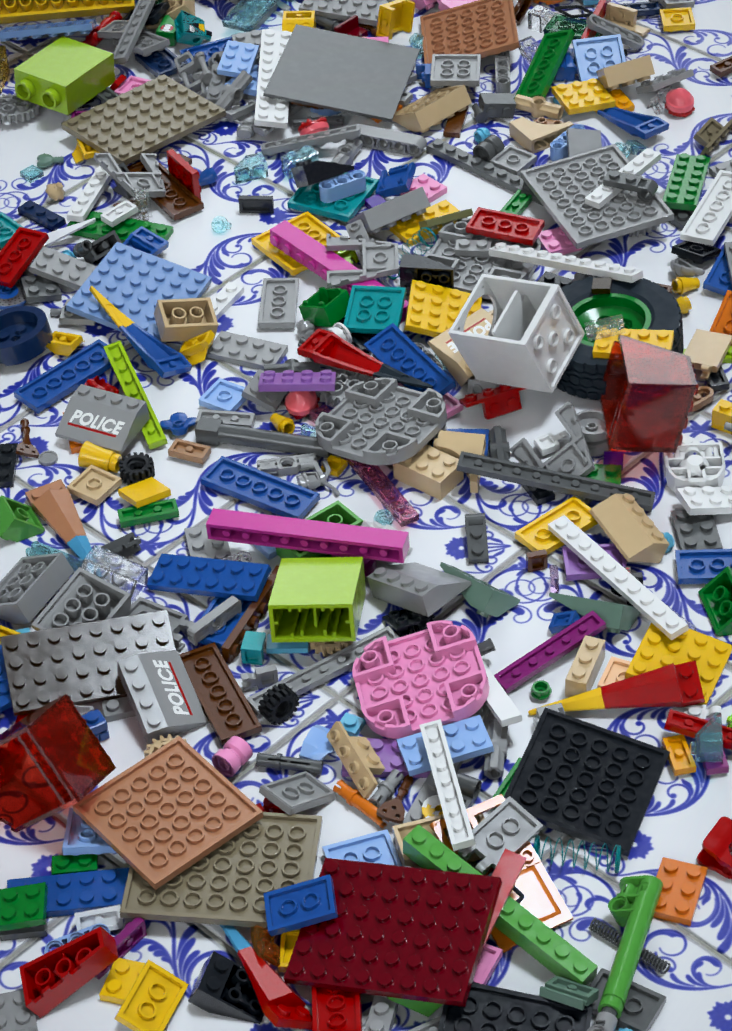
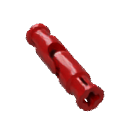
M112 11L109 17L104 18L100 25L95 27L86 36L85 40L81 42L96 47L104 39L98 38L97 32L113 20H122L121 14L118 11Z

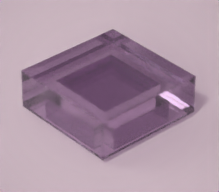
M549 565L550 592L559 593L557 565Z

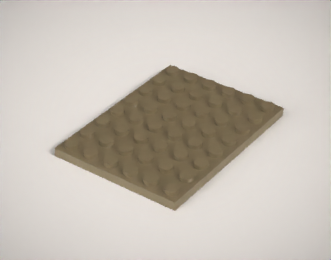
M163 74L86 112H82L78 116L61 123L64 131L98 152L110 153L117 164L124 162L125 165H128L138 160L141 153H152L225 117L226 110Z
M263 812V818L156 890L130 866L120 909V917L129 919L141 917L144 920L267 928L263 893L314 879L323 822L322 816Z

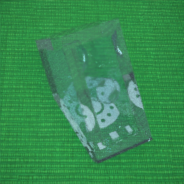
M262 152L246 155L234 168L236 184L268 177L267 161Z
M716 713L695 734L694 742H690V753L695 755V762H722L724 755L721 713Z

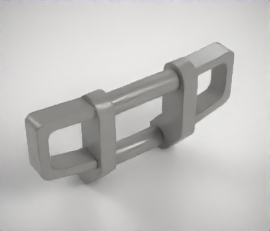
M187 51L174 59L178 75L182 78L185 87L195 93L202 90L199 95L206 98V87L212 79V73L207 67L204 52H198L193 57L190 51ZM191 58L192 61L183 67L180 66L181 62ZM201 68L202 74L200 79L190 84L188 75Z

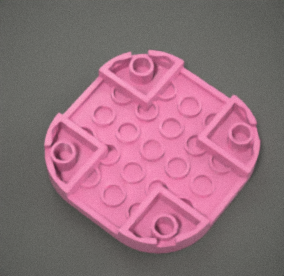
M448 620L432 621L426 623L428 629L390 641L387 640L386 636H383L363 648L364 653L360 658L356 657L354 661L352 675L362 713L367 725L373 732L386 738L399 739L420 733L419 725L441 719L443 726L467 719L484 705L489 694V680L475 636L470 629L464 625H453V622Z

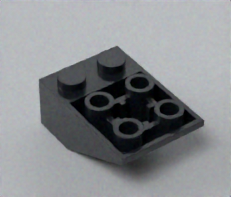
M402 254L399 266L400 287L406 288V296H409L412 279L454 289V268L422 255Z
M213 951L203 964L188 1002L209 1013L260 1024L264 1013L245 968Z

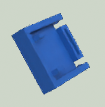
M411 162L409 165L405 164L390 168L389 172L382 170L375 194L386 198L408 192L416 171L415 163Z

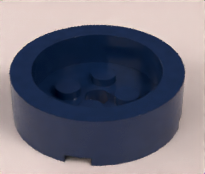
M16 306L0 311V364H5V366L22 364L36 358L46 350L45 346L51 343L53 334L43 310L34 306Z

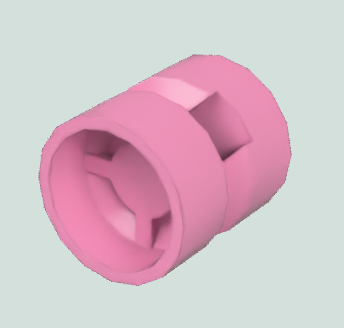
M232 736L224 744L223 749L220 748L213 755L212 763L222 775L233 777L240 770L241 766L252 757L253 752L250 745L244 739Z

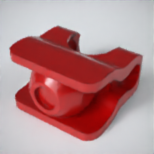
M724 816L718 820L703 840V849L698 854L696 860L701 866L708 867L709 870L716 871L725 878L732 879V855L730 854L732 852V820Z

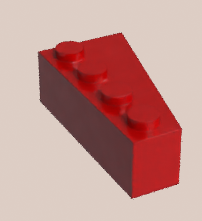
M100 926L20 966L26 1007L42 1018L119 958L115 938Z

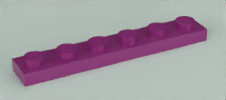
M592 610L496 673L494 677L508 694L579 647L585 635L594 637L606 629V623Z

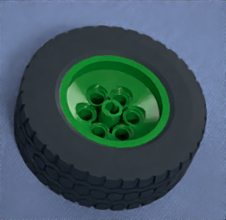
M598 276L583 278L581 281H574L570 285L567 284L561 288L585 335L557 384L559 390L584 399L618 400L621 395L628 396V384L642 376L656 371L662 383H664L677 370L684 350L683 322L679 304L667 289L645 278L633 283L612 279L610 294H592L593 278H603ZM597 329L674 330L670 361L593 358L592 351Z

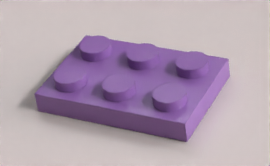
M614 543L598 544L621 566L627 567L626 559ZM562 547L566 581L602 579L568 547Z

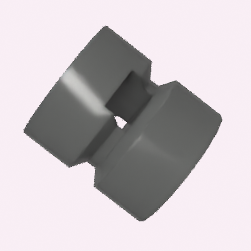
M490 135L474 147L473 155L490 163V160L504 149V144L498 136Z

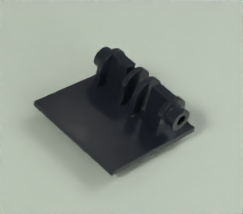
M407 609L394 610L382 617L385 622L396 630L394 632L399 637L415 633L414 629L416 632L428 629L426 623L434 621L433 618H435L433 614L426 617Z

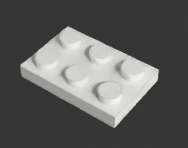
M687 486L676 489L675 495L689 515L732 514V486H704L695 488Z

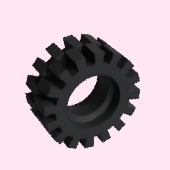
M133 452L134 455L127 454V457L124 456L120 460L119 471L124 484L127 483L129 486L155 476L154 462L148 454L144 455L143 452H140L137 455V452Z
M278 684V687L276 685L272 686L273 689H268V694H263V700L259 701V713L273 725H277V723L281 725L283 721L287 722L288 717L292 718V713L297 711L296 706H299L298 695L286 684Z

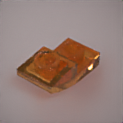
M257 924L251 927V941L256 954L278 967L280 965V946L274 943V936L271 937L268 929L262 928Z

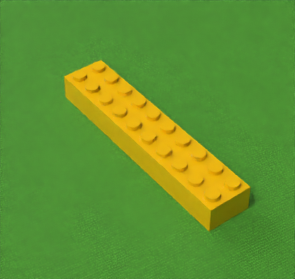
M0 0V24L109 15L112 11H118L121 14L128 13L131 9H135L136 6L135 0Z

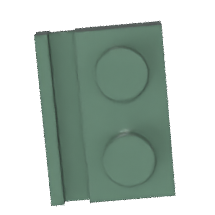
M555 976L545 983V987H540L539 996L584 1010V1006L588 1007L598 999L599 989Z

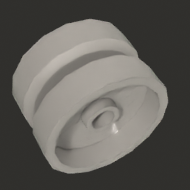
M585 410L577 413L590 455L595 457L603 455L604 451H610L613 443V419L611 416L598 410Z

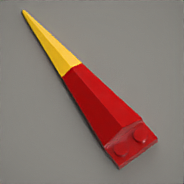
M690 661L677 665L673 663L544 706L562 703L565 712L611 708L686 707L704 703L705 699L696 661ZM536 708L529 710L528 713L536 715Z

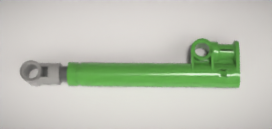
M655 876L623 877L619 883L620 893L608 903V908L617 924L625 927L598 1006L599 1013L596 1016L594 1025L588 1028L587 1031H615L617 1019L621 1017L662 892L663 882Z

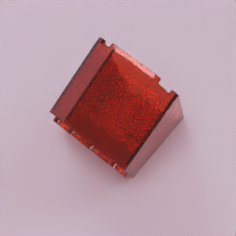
M619 335V341L613 342L603 376V381L606 382L605 395H601L600 400L608 450L612 452L676 453L677 447L682 444V431L687 428L688 412H691L693 409V396L698 393L699 384L696 383L694 364L691 363L690 356Z
M67 694L28 714L0 734V821L11 826V830L16 833L78 803L116 768L110 756L107 755L98 738L93 734Z

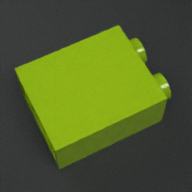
M62 36L14 68L16 95L22 100L69 115L113 84L115 81L114 54Z
M363 557L281 558L268 603L272 643L356 641L366 596Z

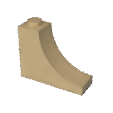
M521 117L509 122L510 137L524 149L535 154L550 148V143L574 124L570 121L561 124H540Z
M440 430L438 438H434L433 447L458 459L461 451L484 456L486 435ZM466 473L470 481V493H478L481 476Z

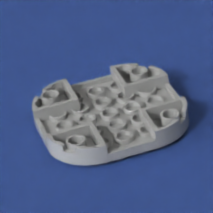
M463 218L462 221L455 224L452 221L442 227L439 231V238L430 253L426 252L424 256L454 268V289L471 293L482 274L530 280L538 265L493 256H455L456 239L492 240V247L496 243L504 242L506 245H519L521 248L530 247L537 251L541 250V243L539 238L533 246L466 233V225L471 218ZM488 295L482 296L483 299H491Z
M374 378L375 381H368L366 383L361 381L347 388L344 391L345 398L329 413L321 412L317 417L315 429L318 443L322 449L331 454L354 461L381 466L396 464L417 454L444 427L447 421V411L443 396L431 388L420 392L398 386L397 379Z

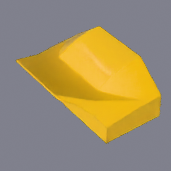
M76 138L77 146L72 153L75 163L94 157V153H100Z
M209 330L183 342L179 352L192 366L203 362L209 347L214 342L215 334L212 330Z
M54 331L52 333L53 339L46 347L54 354L69 356L85 341H83L82 335Z

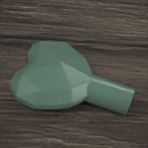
M44 153L37 157V167L46 169L53 164L64 163L63 156L52 157Z

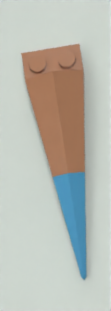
M59 479L25 492L26 499L34 512L59 535L92 574L104 580L70 492L62 480Z

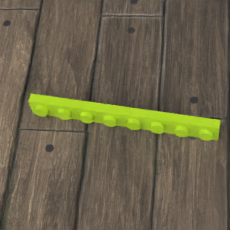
M121 340L104 346L106 356L124 395L146 401L150 419L143 426L141 432L149 449L167 444L166 436Z

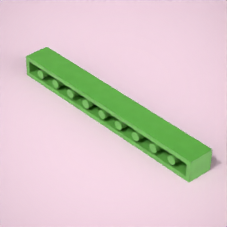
M419 824L403 838V854L422 869L482 875ZM509 896L495 927L554 975L590 986L597 975L598 966Z

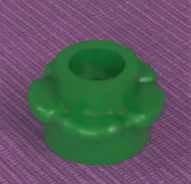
M543 680L534 682L531 687L532 697L538 700L547 699L552 693L548 682Z

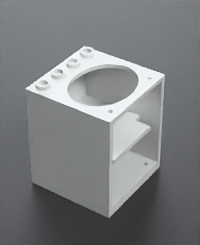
M488 274L481 275L448 332L476 380L553 393L585 335L559 285ZM488 295L493 303V321L488 336L463 332L466 317L474 302L481 296Z

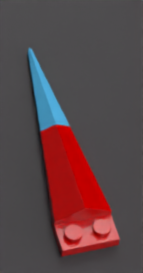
M220 925L248 974L263 1013L275 1027L313 1030L312 1016L309 1010L305 1008L306 1003L234 926Z

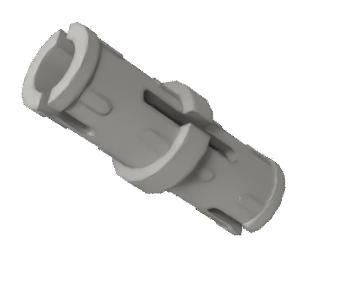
M393 769L385 781L380 782L378 790L368 801L372 804L375 801V806L379 808L388 797L395 793V788L404 778L403 774L401 773L396 777L400 771Z

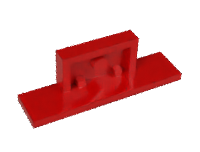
M500 384V387L486 388L481 393L467 394L465 398L459 399V403L466 408L482 403L484 418L489 420L522 409L519 391L525 388Z

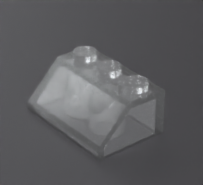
M96 545L84 558L81 566L82 569L131 594V605L148 583V567Z

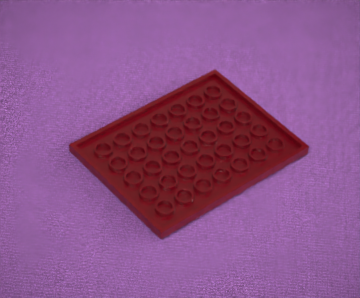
M325 858L319 877L330 874L333 879L338 918L300 929L283 978L285 982L295 985L465 1007L502 885L501 878Z

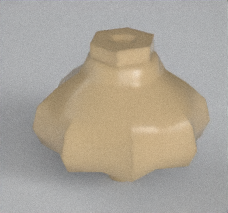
M57 182L46 185L45 192L49 198L55 201L64 199L65 191L63 190L62 183Z

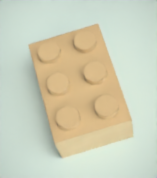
M650 55L596 71L598 80L607 91L620 88V84H622V87L634 84L635 80L642 82L651 79L650 75L655 74Z
M210 297L157 300L154 317L162 342L187 341L209 330H212L216 335L218 322Z
M427 444L411 458L393 464L394 479L439 500H442L464 479V472L457 471L458 458Z

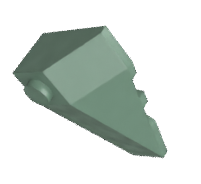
M443 562L440 564L445 573L471 581L472 585L462 591L461 594L470 606L478 609L476 613L486 618L489 615L499 617L520 602V599L499 590L491 586V584L477 579L454 566Z
M549 593V597L572 610H576L582 616L593 610L606 623L607 632L620 634V630L629 631L640 615V612L633 606Z

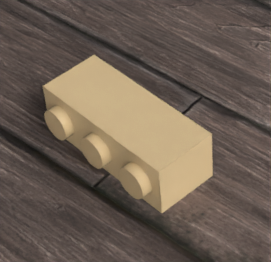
M585 635L565 679V697L569 698L592 689L605 659V640Z

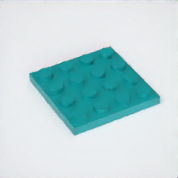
M366 177L365 191L331 203H324L320 200V182L300 187L287 202L288 208L303 212L308 211L311 214L348 222L354 218L365 204V200L376 190L379 179Z

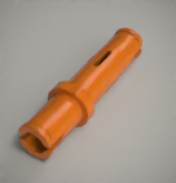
M343 780L337 782L341 788L334 785L333 791L344 798L347 804L354 806L378 824L380 828L387 826L382 821L383 818L376 814L378 807L366 798H363L357 789L351 788Z

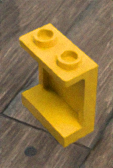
M395 0L380 5L376 36L389 37V40H391L393 33L399 31L412 32L415 2Z

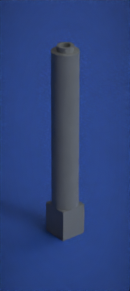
M200 417L195 427L196 443L219 446L220 443L295 454L315 453L316 457L323 458L334 455L321 448L317 437L223 424L221 419Z

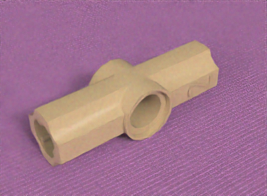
M517 94L514 99L516 102L515 109L530 112L534 118L545 116L560 120L564 112L562 105L547 102L542 96L531 98Z

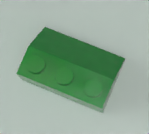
M727 566L698 591L714 631L719 637L732 634V568Z

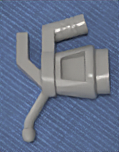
M236 119L233 121L229 120V122L240 124L236 131L237 137L240 139H249L254 135V119H246L243 122Z
M327 460L322 462L326 471L324 474L317 461L300 462V470L313 469L314 472H303L297 476L299 486L314 490L319 486L326 485L334 491L335 496H340L339 491L326 482L331 474V468Z

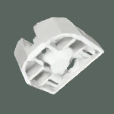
M722 442L663 444L662 452L667 486L674 493H676L677 488H685L687 486L693 488L695 486H722L726 467ZM692 451L697 452L696 455H687Z

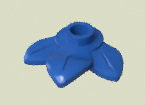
M177 412L172 414L169 420L160 421V426L162 429H169L175 436H181L188 432L187 429L190 426L196 424V417L187 418L185 413Z

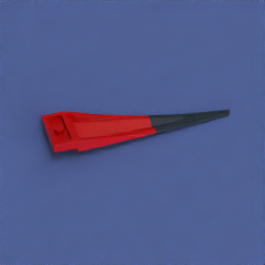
M318 328L297 348L298 355L311 358L315 363L377 378L397 379L398 383L422 389H433L432 385L375 359L330 331Z

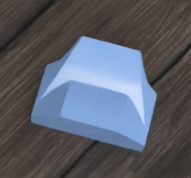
M320 725L312 726L303 741L299 755L300 758L320 761L324 760L327 754L333 752L334 748L327 738L330 729Z

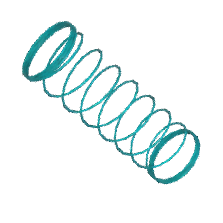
M427 227L421 228V229H427V230H429V231L434 235V237H435V243H436L437 237H436L435 233H434L430 228H427ZM420 229V230L417 232V234H414V235H418V236H419V237H418V238H420L419 240H420L424 245H426V246H428V247H431V248L434 246V245H428L426 242L423 241L424 239L421 237L420 231H424V230H421V229ZM399 272V274H398L397 277H391V276H387V277H388V278H391V279H396V278H398V277L400 276V272Z
M536 835L533 848L540 858V836ZM548 836V837L546 838V840H545V843H546L547 839L549 838V840H550V849H551V865H552V863H553V858H554V854H555V849H554V853H553V857H552L551 839H550V837ZM570 839L569 842L572 841L573 845V868H575L577 855L574 863V844L573 840ZM561 840V846H562V867H563V866H564L565 857H566V852H565V856H564V860H563V845H562V840ZM582 840V841L580 842V844H579L578 851H579V848H580L581 843L583 842V844H584V841H583V840ZM544 843V846H543V850H542V854H541V859H540V860H542V855H543L545 843ZM604 843L607 849V872H609L615 847L617 846L615 858V873L618 874L621 860V845H615L608 869V848L607 844ZM584 844V867H585V870H586L587 863H588V859H589V854H588V858H587V862H586L585 844ZM595 844V852H596V871H597V870H598V866H599V862H600V857H599V861H598V865H597V850H596V844Z

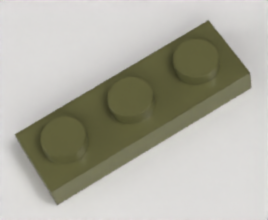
M472 208L424 220L419 222L420 229L427 227L434 230L437 229L439 224H442L444 227L454 220L462 221L463 218L472 216L473 211Z

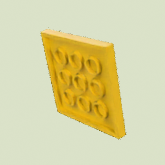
M308 211L288 220L289 223L325 247H327L326 234H331V237L340 238L339 234ZM270 230L251 238L252 245L292 276L308 269L270 243Z
M412 279L404 330L431 337L438 336L452 327L471 293ZM482 296L474 302L467 317L481 309Z
M651 622L625 673V678L673 663L677 665L696 661L705 702L695 705L707 706L732 654V645L689 628L688 631L671 640Z

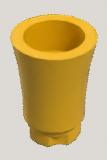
M85 441L79 452L78 465L80 467L94 465L107 472L118 473L119 462L123 457L114 451Z

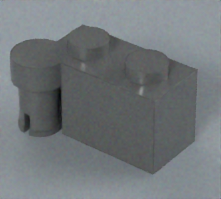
M480 93L479 104L475 103L472 106L476 122L484 123L488 118H513L516 102L511 93Z
M115 230L92 243L89 240H84L76 244L73 248V253L76 257H83L87 263L93 264L104 258L116 242H122Z

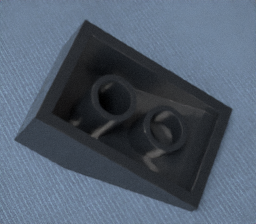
M311 159L295 163L296 167L291 168L297 188L351 171L354 169V166L319 160L311 161Z

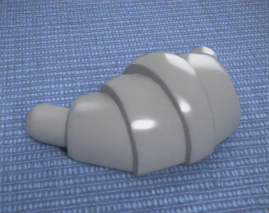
M677 258L670 262L672 273L676 277H694L695 275H703L705 273L704 269L688 263L687 259Z

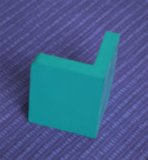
M245 632L240 648L242 663L263 665V646L266 633Z

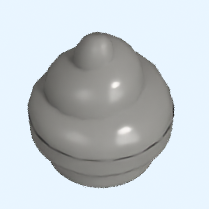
M310 321L301 322L297 326V334L299 337L307 340L314 333L315 327Z

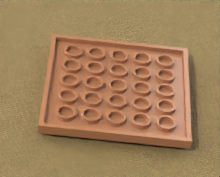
M478 0L420 16L425 64L432 63V54H481V59L490 55H498L501 52L512 51L520 47L513 0Z
M180 736L72 804L73 811L155 890L263 818V811Z

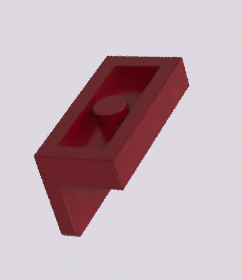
M357 15L334 27V32L357 37L368 36V30L359 27Z

